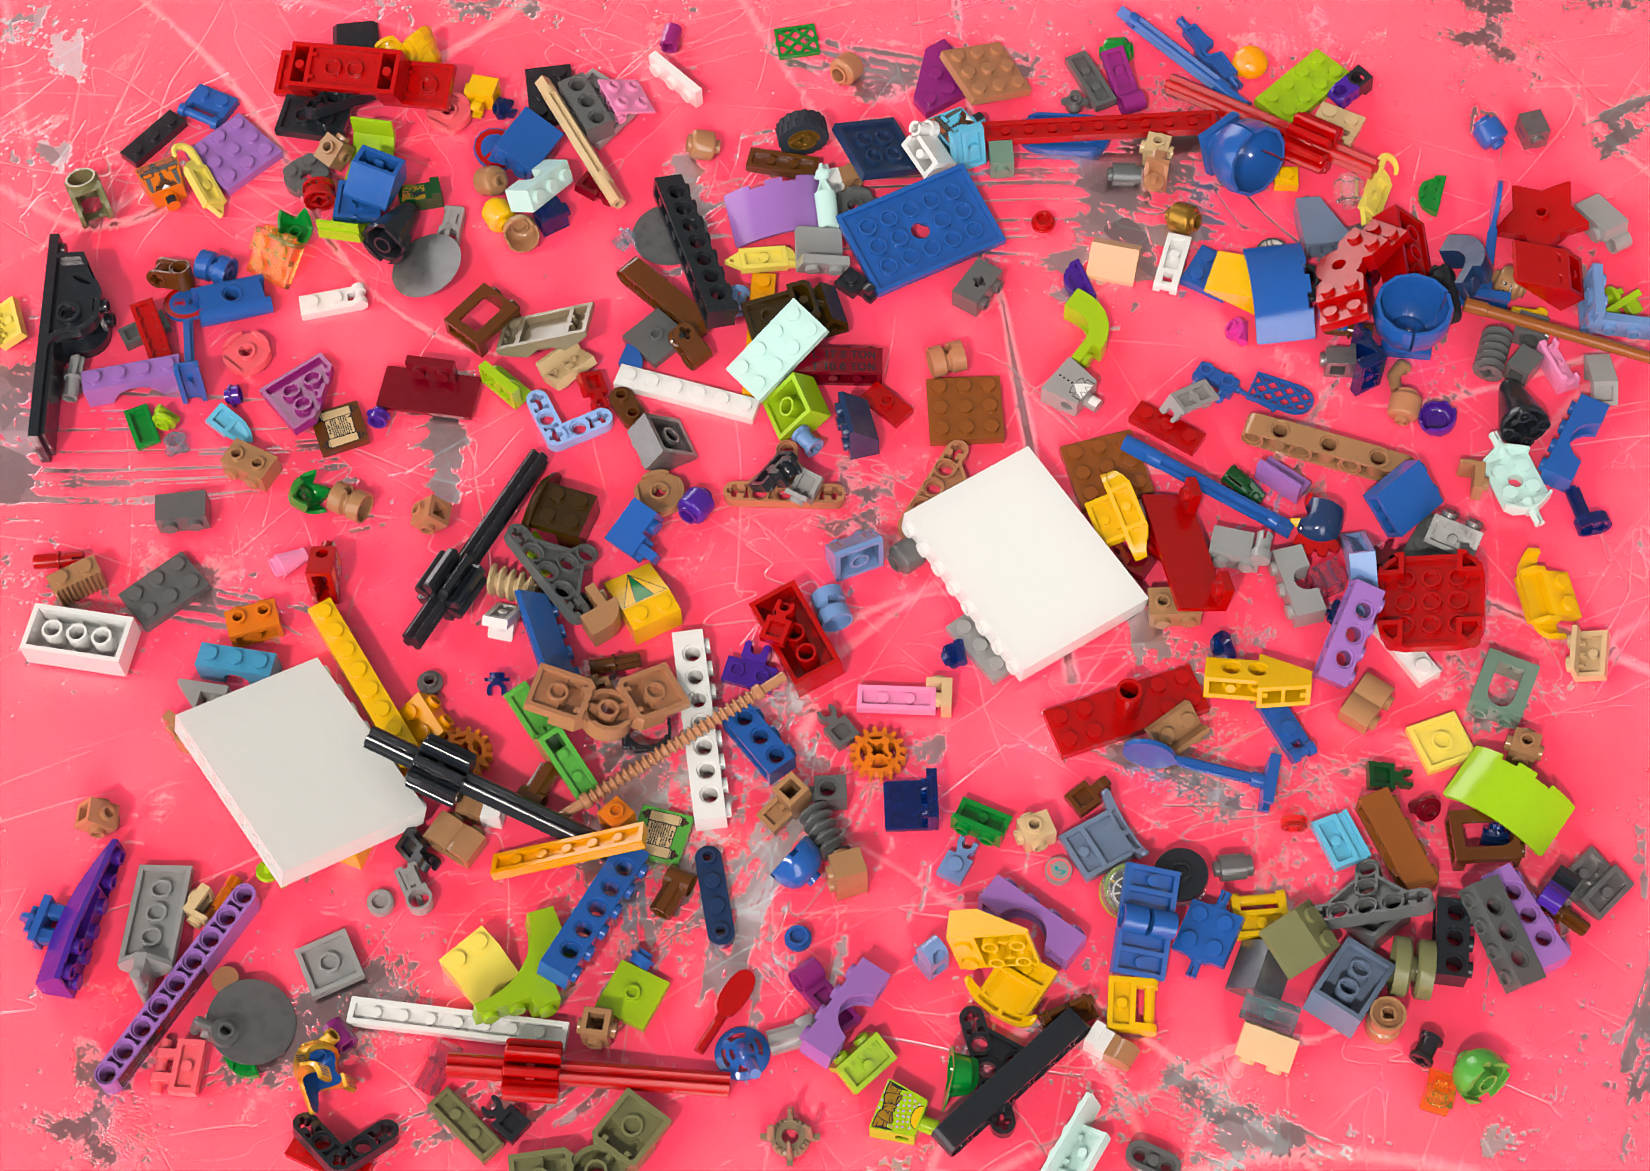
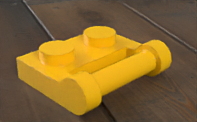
M1284 889L1275 890V893L1239 896L1238 893H1232L1229 900L1231 913L1242 916L1245 919L1237 941L1262 939L1258 932L1288 911ZM1276 904L1277 908L1241 911L1242 906Z
M1109 975L1106 1028L1116 1033L1140 1034L1145 1037L1156 1036L1157 1025L1154 1024L1155 992L1158 991V980ZM1136 989L1144 991L1143 1023L1135 1022Z

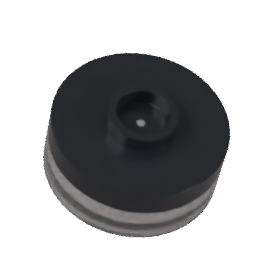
M1174 848L1166 851L1158 858L1154 867L1181 872L1176 906H1189L1193 898L1200 900L1204 896L1208 887V868L1204 859L1198 853L1187 848Z

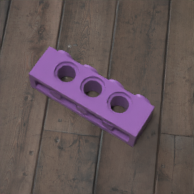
M1359 579L1349 581L1313 669V678L1338 689L1347 688L1348 685L1350 686L1356 676L1354 668L1357 661L1360 662L1365 654L1366 647H1364L1367 637L1369 638L1374 632L1376 624L1373 621L1376 614H1379L1384 607L1385 599L1383 597L1386 591ZM1358 604L1364 608L1365 614L1363 618L1356 614V606ZM1348 628L1352 629L1355 633L1353 642L1349 641L1346 637ZM1339 652L1345 656L1343 666L1339 665L1336 661V656Z
M1508 863L1483 875L1480 880L1498 874L1506 892L1516 897L1515 900L1510 899L1545 974L1566 965L1572 955L1570 945L1564 938L1559 936L1555 930L1552 918L1549 915H1545L1540 905L1535 903L1538 898L1533 892H1529L1524 884L1522 874ZM1520 916H1527L1532 922H1525ZM1540 938L1545 940L1547 945H1540L1536 941V939Z

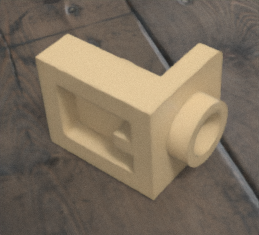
M943 675L927 677L926 687H936V707L941 708V717L951 718L953 678H947Z

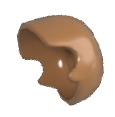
M524 214L515 215L504 224L503 236L512 251L519 253L529 252L538 245L540 239L538 225L530 216Z

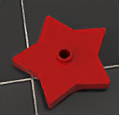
M1570 181L1542 191L1513 185V209L1497 226V237L1554 247L1564 241L1567 236L1589 230V222L1571 206Z

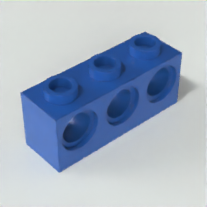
M749 704L748 709H741L742 713L736 712L735 717L729 716V721L723 720V729L766 781L772 785L796 768L795 757L797 755L789 743L784 744L776 727L772 724L769 726L765 722L762 711L757 706L753 707ZM744 720L751 721L748 725L740 724ZM758 739L767 740L765 743L758 744L755 742ZM776 757L783 759L781 762L778 763L771 761L773 758Z

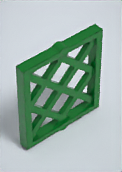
M814 23L774 29L775 45L779 60L820 55L818 36L816 35ZM810 30L813 31V37L807 35ZM794 32L800 35L797 39L791 37ZM779 34L785 37L781 42L778 40ZM803 37L809 39L806 44L800 42ZM788 39L794 42L790 47L784 44ZM812 42L816 44L815 49L809 47ZM797 44L803 47L800 51L793 48ZM781 46L787 49L783 54L780 52Z

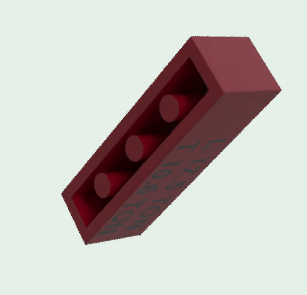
M817 346L792 372L814 377L817 385L872 386L876 381L882 384L883 348L872 346L866 348Z

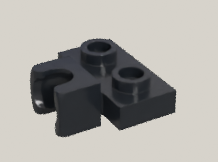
M779 450L748 486L753 492L762 493L770 492L776 486L778 488H788L791 485L788 480L792 476L802 473L800 465L796 462L798 457L793 451Z

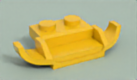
M1115 470L1100 475L1107 494L1084 504L1095 531L1108 547L1127 541L1135 562L1146 558L1149 526L1130 480Z
M1528 548L1518 563L1516 578H1514L1527 624H1532L1534 629L1547 639L1564 640L1567 638L1566 633H1559L1556 624L1560 621L1576 622L1582 617L1569 574L1563 571H1548L1545 566H1539L1537 560L1541 553L1540 549Z

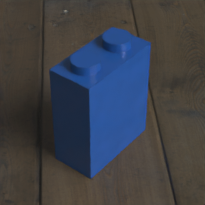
M526 106L495 143L491 156L494 157L497 163L505 165L512 170L518 178L529 180L533 178L532 169L543 160L549 158L560 144L564 133Z
M1420 460L1403 461L1362 495L1387 537L1404 536L1444 502L1438 487L1432 482L1427 474V468Z

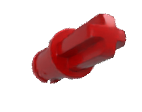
M58 550L56 553L36 554L33 556L32 564L34 569L58 568L60 570L85 558L84 551L62 553Z

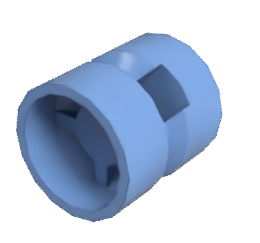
M828 584L812 593L811 602L815 612L818 613L819 623L825 632H836L852 623L853 615L849 605L846 603V597L840 585Z

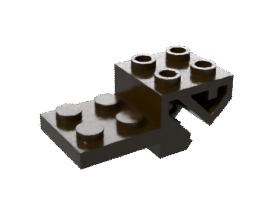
M803 279L786 284V291L740 303L751 341L793 298L829 331L824 338L849 332L848 322L836 287L827 283L819 282L812 289L811 283Z

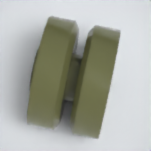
M1395 935L1389 961L1395 964V970L1387 981L1388 996L1404 998L1410 986L1413 999L1430 1001L1437 969L1436 941L1419 939L1414 950L1411 937Z

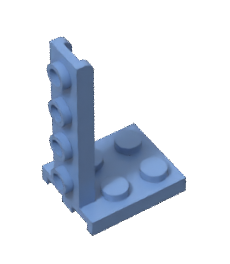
M1593 263L1583 279L1585 300L1577 303L1579 331L1589 334L1595 333L1605 336L1650 340V317L1606 312L1608 296L1604 291L1607 279L1606 274H1603V264Z

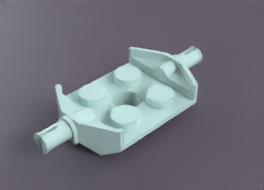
M1494 431L1491 432L1488 437L1494 448L1482 461L1486 462L1485 476L1489 477V484L1503 512L1512 516H1530L1535 527L1544 525L1545 521L1539 509L1550 499L1553 491L1550 489L1548 492L1528 454L1530 447L1511 443L1505 444L1498 431H1495V433ZM1512 479L1517 480L1521 486L1514 487L1508 481Z

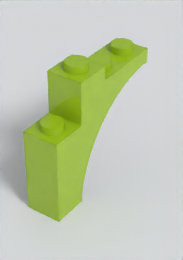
M553 906L527 913L525 928L528 937V954L524 964L507 986L495 995L474 1004L472 1017L476 1025L482 1023L486 1025L492 1024L508 1015H521L528 1009L532 1018L540 1016L541 1018H547L559 1010L561 997L556 985L537 974L541 958L562 928ZM564 953V956L574 958L572 954Z

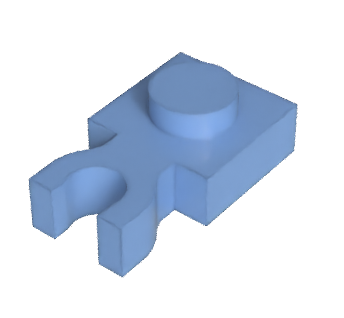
M961 835L957 841L956 852L948 850L936 871V876L961 887L973 866V861L969 858L974 856L979 848V844L975 842L970 849L963 848L965 837Z

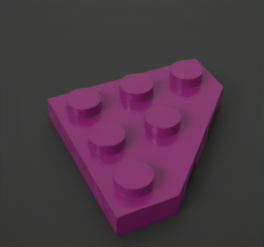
M945 38L925 49L913 98L914 106L926 119L966 98L939 58L943 50L953 49Z
M320 352L260 388L259 392L263 399L297 436L317 424L335 370L333 365Z

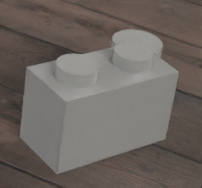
M1214 525L1209 548L1212 563L1218 568L1227 567L1237 569L1243 573H1257L1259 566L1270 564L1272 556L1270 547L1273 534L1267 531L1266 538H1263L1265 530L1257 532L1256 538L1254 532Z

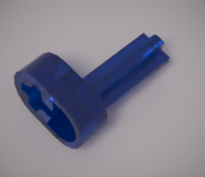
M1572 485L1570 489H1565V495L1575 516L1573 524L1579 536L1588 537L1601 534L1612 527L1608 512L1604 510L1589 512L1579 487Z

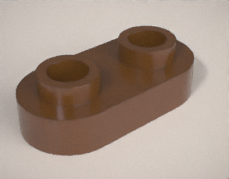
M617 387L611 391L609 395L610 406L622 425L629 429L645 411L629 388Z

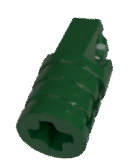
M1236 465L1231 466L1221 479V483L1226 485L1227 488L1259 505L1267 496V493L1257 482Z

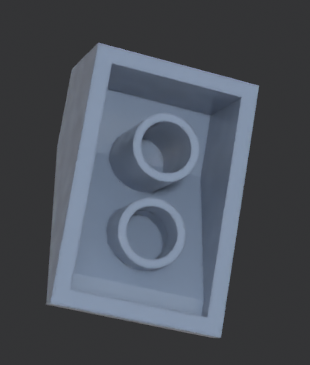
M1348 936L1311 990L1302 1009L1351 1039L1394 972L1395 964Z

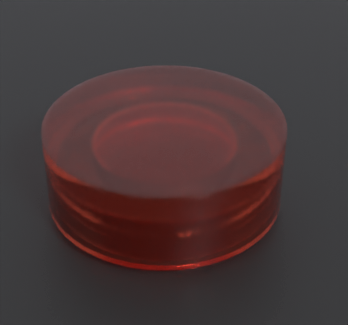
M1297 814L1282 816L1280 818L1281 829L1286 832H1303L1308 829V818Z

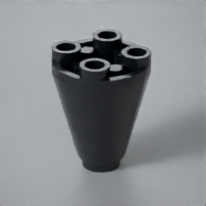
M1507 379L1500 384L1498 392L1499 433L1501 438L1507 443L1530 447L1534 444L1535 440L1540 438L1550 428L1551 423L1546 411L1526 388L1515 379Z

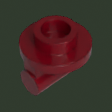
M1432 794L1409 803L1408 808L1419 820L1430 822L1439 815L1441 803Z

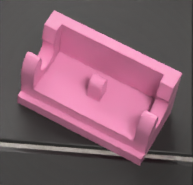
M1555 337L1549 346H1547L1546 340L1539 341L1536 350L1544 355L1540 368L1554 392L1558 395L1579 388L1580 376L1578 372L1573 374L1558 350L1559 341Z

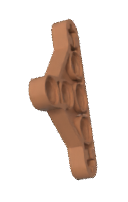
M791 440L779 442L776 447V453L779 450L782 451L789 448L799 458L798 446L795 442ZM797 459L796 462L800 465V467L805 468ZM796 475L792 476V477L788 480L791 485H792V483H793V481H794ZM755 476L748 481H731L723 488L724 501L733 507L839 509L846 502V492L843 486L831 483H822L813 504L810 505L804 502L803 506L790 501L789 498L785 500L780 499L778 494L781 491H785L786 488H778L777 486L772 491L767 492L764 498H754V492L748 484ZM733 491L738 492L736 497H731ZM745 491H748L749 498H745ZM821 493H824V500H821ZM834 493L837 494L836 500L832 499V495Z
M953 440L946 446L904 513L967 479L963 469L969 457L967 443L962 440ZM958 450H961L962 453H958V454L956 455V457H955V462H954V461L952 460V459H953V452H957ZM949 467L952 469V473L942 475L939 473V469ZM935 485L940 488V491L937 494H930L926 489L929 486ZM904 513L898 521V534L902 539L906 537L901 527Z

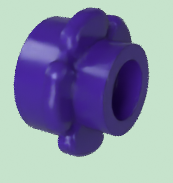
M229 384L227 389L224 390L226 403H231L234 408L238 404H243L244 401L239 384Z
M380 406L369 409L366 413L368 424L378 429L386 427L388 420L391 419V415L387 410Z

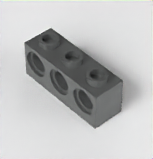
M581 72L558 82L562 99L591 144L615 135V117L611 111L608 112L606 110L605 101L602 95H597L592 79L588 80L584 72Z

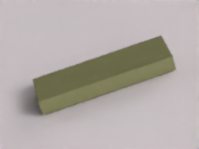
M448 1086L427 1104L428 1109L483 1165L488 1163L505 1147L502 1140Z

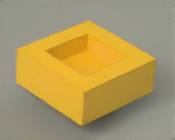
M1281 166L1276 178L1273 180L1274 191H1298V167Z

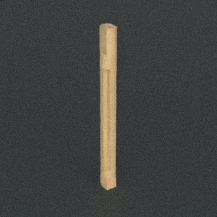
M542 75L535 82V85L609 204L617 209L623 207L626 200L614 183L613 178L556 87L548 77Z

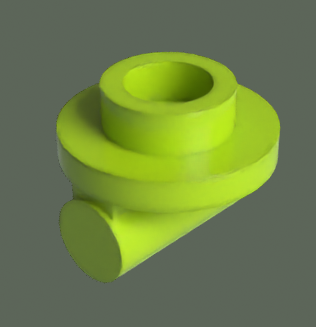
M161 404L156 406L152 417L155 426L164 431L175 429L180 421V417Z

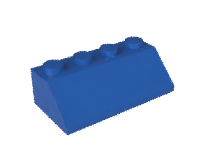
M520 589L514 591L538 668L542 662L580 675L578 666L572 667L571 660H574L571 646H565L563 639L567 638L562 623L557 624L556 618L560 617L557 607L550 603L546 594Z

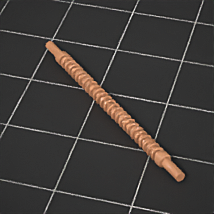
M780 672L761 685L755 684L751 687L750 692L745 691L744 696L738 695V700L732 699L731 704L725 703V708L719 707V711H713L712 716L706 715V720L700 719L699 724L693 723V728L687 727V731L685 733L681 731V735L678 737L674 735V740L668 739L666 745L661 743V748L655 747V751L653 753L649 751L647 757L642 755V760L638 761L636 759L634 765L628 764V769L622 768V772H616L615 777L609 776V781L603 780L602 785L596 784V789L590 788L589 793L583 792L578 796V800L560 810L559 813L571 817L584 808L588 810L594 805L593 802H600V797L605 799L607 793H613V789L619 790V786H625L626 781L632 782V777L638 778L639 773L645 774V769L651 770L653 764L657 766L658 761L664 762V757L668 756L670 758L672 752L677 754L678 748L683 750L684 745L687 744L689 746L691 740L697 741V736L703 737L704 732L710 733V728L716 729V725H722L723 720L729 721V716L735 717L736 712L742 713V708L748 709L750 703L754 705L755 700L761 701L764 699L766 693L787 681L785 674Z

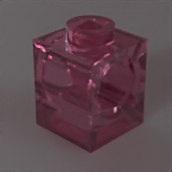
M1333 558L1307 569L1304 583L1308 589L1318 587L1322 598L1326 599L1344 591L1348 576L1345 568L1342 565L1339 566L1336 559Z

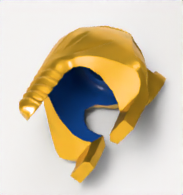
M332 1028L325 1030L321 1038L300 1045L294 1057L293 1073L310 1115H314L319 1111V1091L345 1089L354 1093L357 1090L356 1078L339 1073L337 1070L339 1052L334 1045L340 1040V1036Z

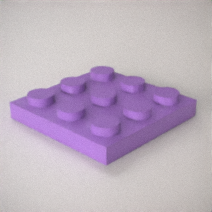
M240 113L192 146L197 151L204 165H207L218 186L229 197L284 157L282 150Z

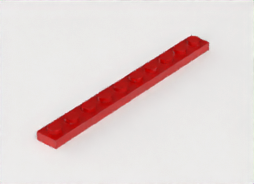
M1215 110L986 121L981 122L984 127L985 146H988L989 141L1012 140V144L1017 145L1147 138L1149 131L1169 136H1191L1201 134L1215 124L1217 120Z

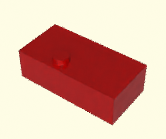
M792 580L750 602L749 607L762 630L767 615H776L775 604L779 599L783 602V608L781 609L783 611L788 610L791 603L795 604L796 613L791 619H788L793 622L794 626L785 648L772 644L769 645L800 698L845 674L838 654L795 580Z

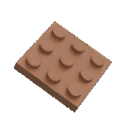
M1000 41L943 50L939 58L971 106L1025 97L1031 93L1032 88Z

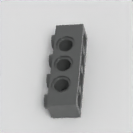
M1498 874L1472 883L1458 891L1462 904L1473 923L1474 930L1478 934L1486 955L1498 976V981L1506 994L1532 985L1547 977Z

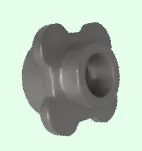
M1072 90L1070 95L1061 99V105L1065 106L1066 111L1070 114L1082 112L1083 107L1089 103V100L1083 98L1077 90Z

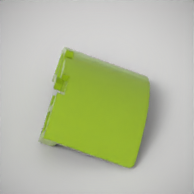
M1476 745L1444 790L1443 795L1446 798L1466 804L1494 819L1521 839L1536 855L1542 856L1576 807L1555 786L1552 785L1548 788L1537 780L1536 776L1538 773L1520 762L1515 766L1503 760L1504 754Z

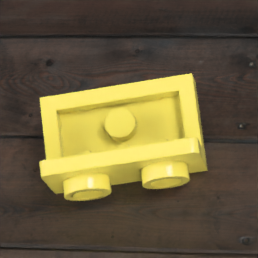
M14 296L0 303V348L5 351L28 337L19 299Z

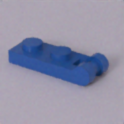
M1288 706L1256 708L1291 764L1294 765L1300 762L1301 758L1305 756L1311 757L1317 754L1316 745L1308 738ZM1299 743L1301 747L1297 749L1293 747V745Z

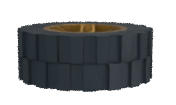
M802 109L793 111L781 117L780 121L776 124L775 131L779 148L786 153L812 154L822 149L827 144V140H829L825 117L815 110Z

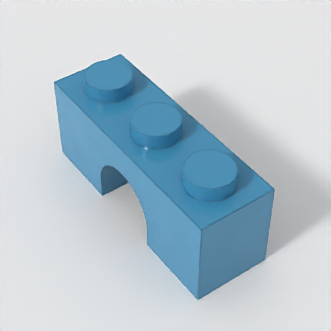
M206 642L201 643L194 664L201 679L226 683L228 675H236L247 680L249 684H253L280 673L283 669L276 653Z

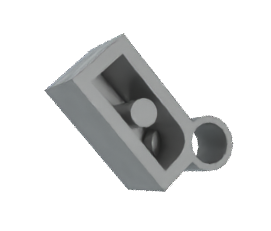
M1599 193L1575 204L1574 209L1589 222V230L1583 232L1589 236L1591 241L1596 244L1601 241L1605 242V246L1611 254H1616L1632 246V237L1627 231L1629 220Z

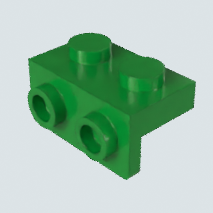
M963 796L956 812H953L950 817V828H953L956 833L962 836L970 835L977 838L979 842L986 846L994 845L1000 848L1012 823L1013 816Z

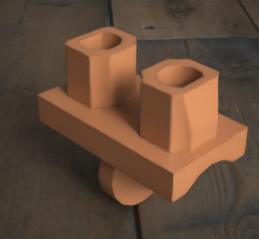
M1154 150L1152 157H1146L1142 187L1150 192H1166L1170 160H1167L1168 152Z

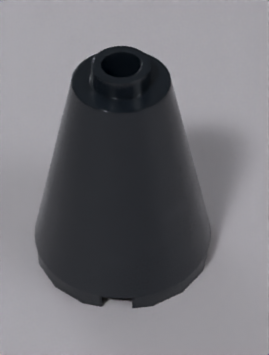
M403 202L367 225L362 235H364L363 245L369 254L379 261L383 259L390 261L388 264L399 263L406 254L421 218L418 207L413 203Z

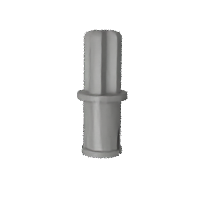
M79 354L70 357L68 372L64 374V380L66 381L62 399L67 402H76L78 400L79 387L82 383L81 371H83L85 358Z

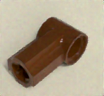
M541 762L528 783L521 785L516 793L546 806L548 795L559 780L560 775L552 764Z
M674 863L671 864L663 877L661 889L649 907L650 911L663 920H671L683 898L688 897L693 891L698 876Z

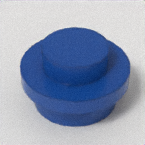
M802 925L790 927L784 936L785 945L793 952L805 951L812 942L810 931Z
M641 947L638 951L631 950L630 953L632 955L629 958L631 962L645 971H648L650 966L654 967L655 963L651 961L654 957L652 954Z

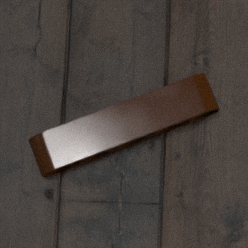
M633 257L616 271L617 277L622 284L654 310L659 308L676 324L685 322L691 324L701 339L712 330L706 329L697 304L640 258Z

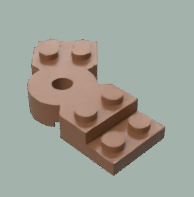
M541 662L523 709L548 717L547 724L571 732L583 728L590 737L596 740L613 742L625 737L631 728L643 731L664 723L667 716L688 709L691 702L666 662L620 678L616 690H596L592 679Z

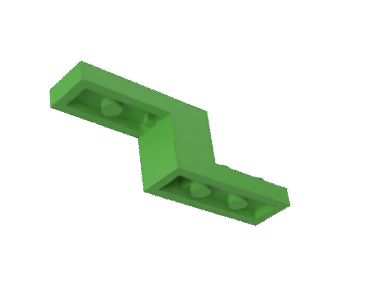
M525 680L502 696L543 759L552 763L575 800H578V796L583 792L589 793L590 788L596 789L598 782L562 728L547 724L548 717L523 709L530 690V686Z

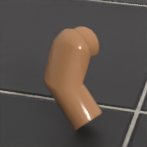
M1406 360L1396 361L1387 373L1391 393L1402 387V375H1407L1408 372H1411V364L1406 362Z

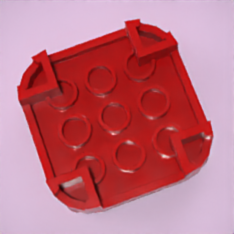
M1457 549V554L1405 556V552L1402 551L1394 553L1395 557L1388 560L1383 567L1379 566L1377 574L1379 579L1378 588L1386 592L1383 597L1385 604L1382 611L1378 614L1376 623L1380 639L1387 650L1398 652L1459 651L1479 646L1486 628V578L1482 561L1480 562L1477 557L1469 554L1468 550Z

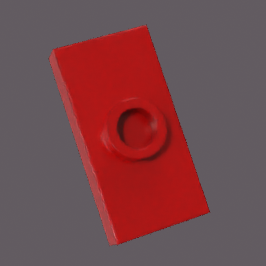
M878 381L860 396L868 400L870 409L896 429L913 414V408Z

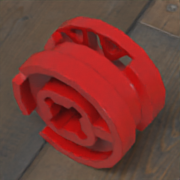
M315 176L305 180L302 185L305 207L312 211H316V209L326 211L333 208L336 199L334 182L324 176Z

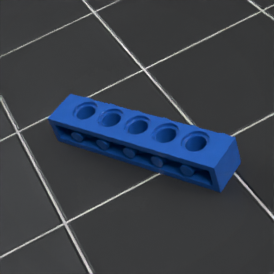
M640 849L609 856L541 958L537 970L538 975L563 989H566L571 981L575 983L583 971V968L580 966L584 960L588 962L591 960L597 949L594 946L598 939L604 940L610 929L608 923L611 919L617 920L624 907L621 905L625 898L629 900L637 887L635 882L638 878L642 880L648 872L650 865L647 864L650 853ZM622 871L627 873L628 875H621L618 872ZM605 892H612L614 896L607 895ZM591 912H598L602 916H595ZM583 932L587 934L588 937H582L577 933ZM564 953H570L574 958H568L564 956Z

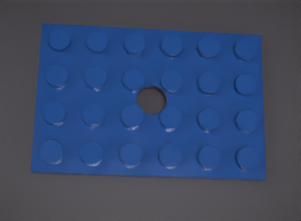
M963 163L835 216L839 229L866 278H868V282L876 287L874 293L877 298L1002 246L1006 242V238ZM916 224H920L923 227H928L930 233L925 238H916L911 233V228Z

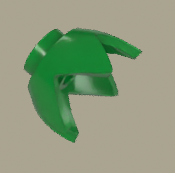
M303 208L296 217L283 210H279L277 229H272L271 231L283 245L299 248L311 239L314 226H312L311 217L306 208Z
M317 469L305 472L293 481L288 493L290 504L306 514L327 512L320 504L328 497L331 488L314 483Z

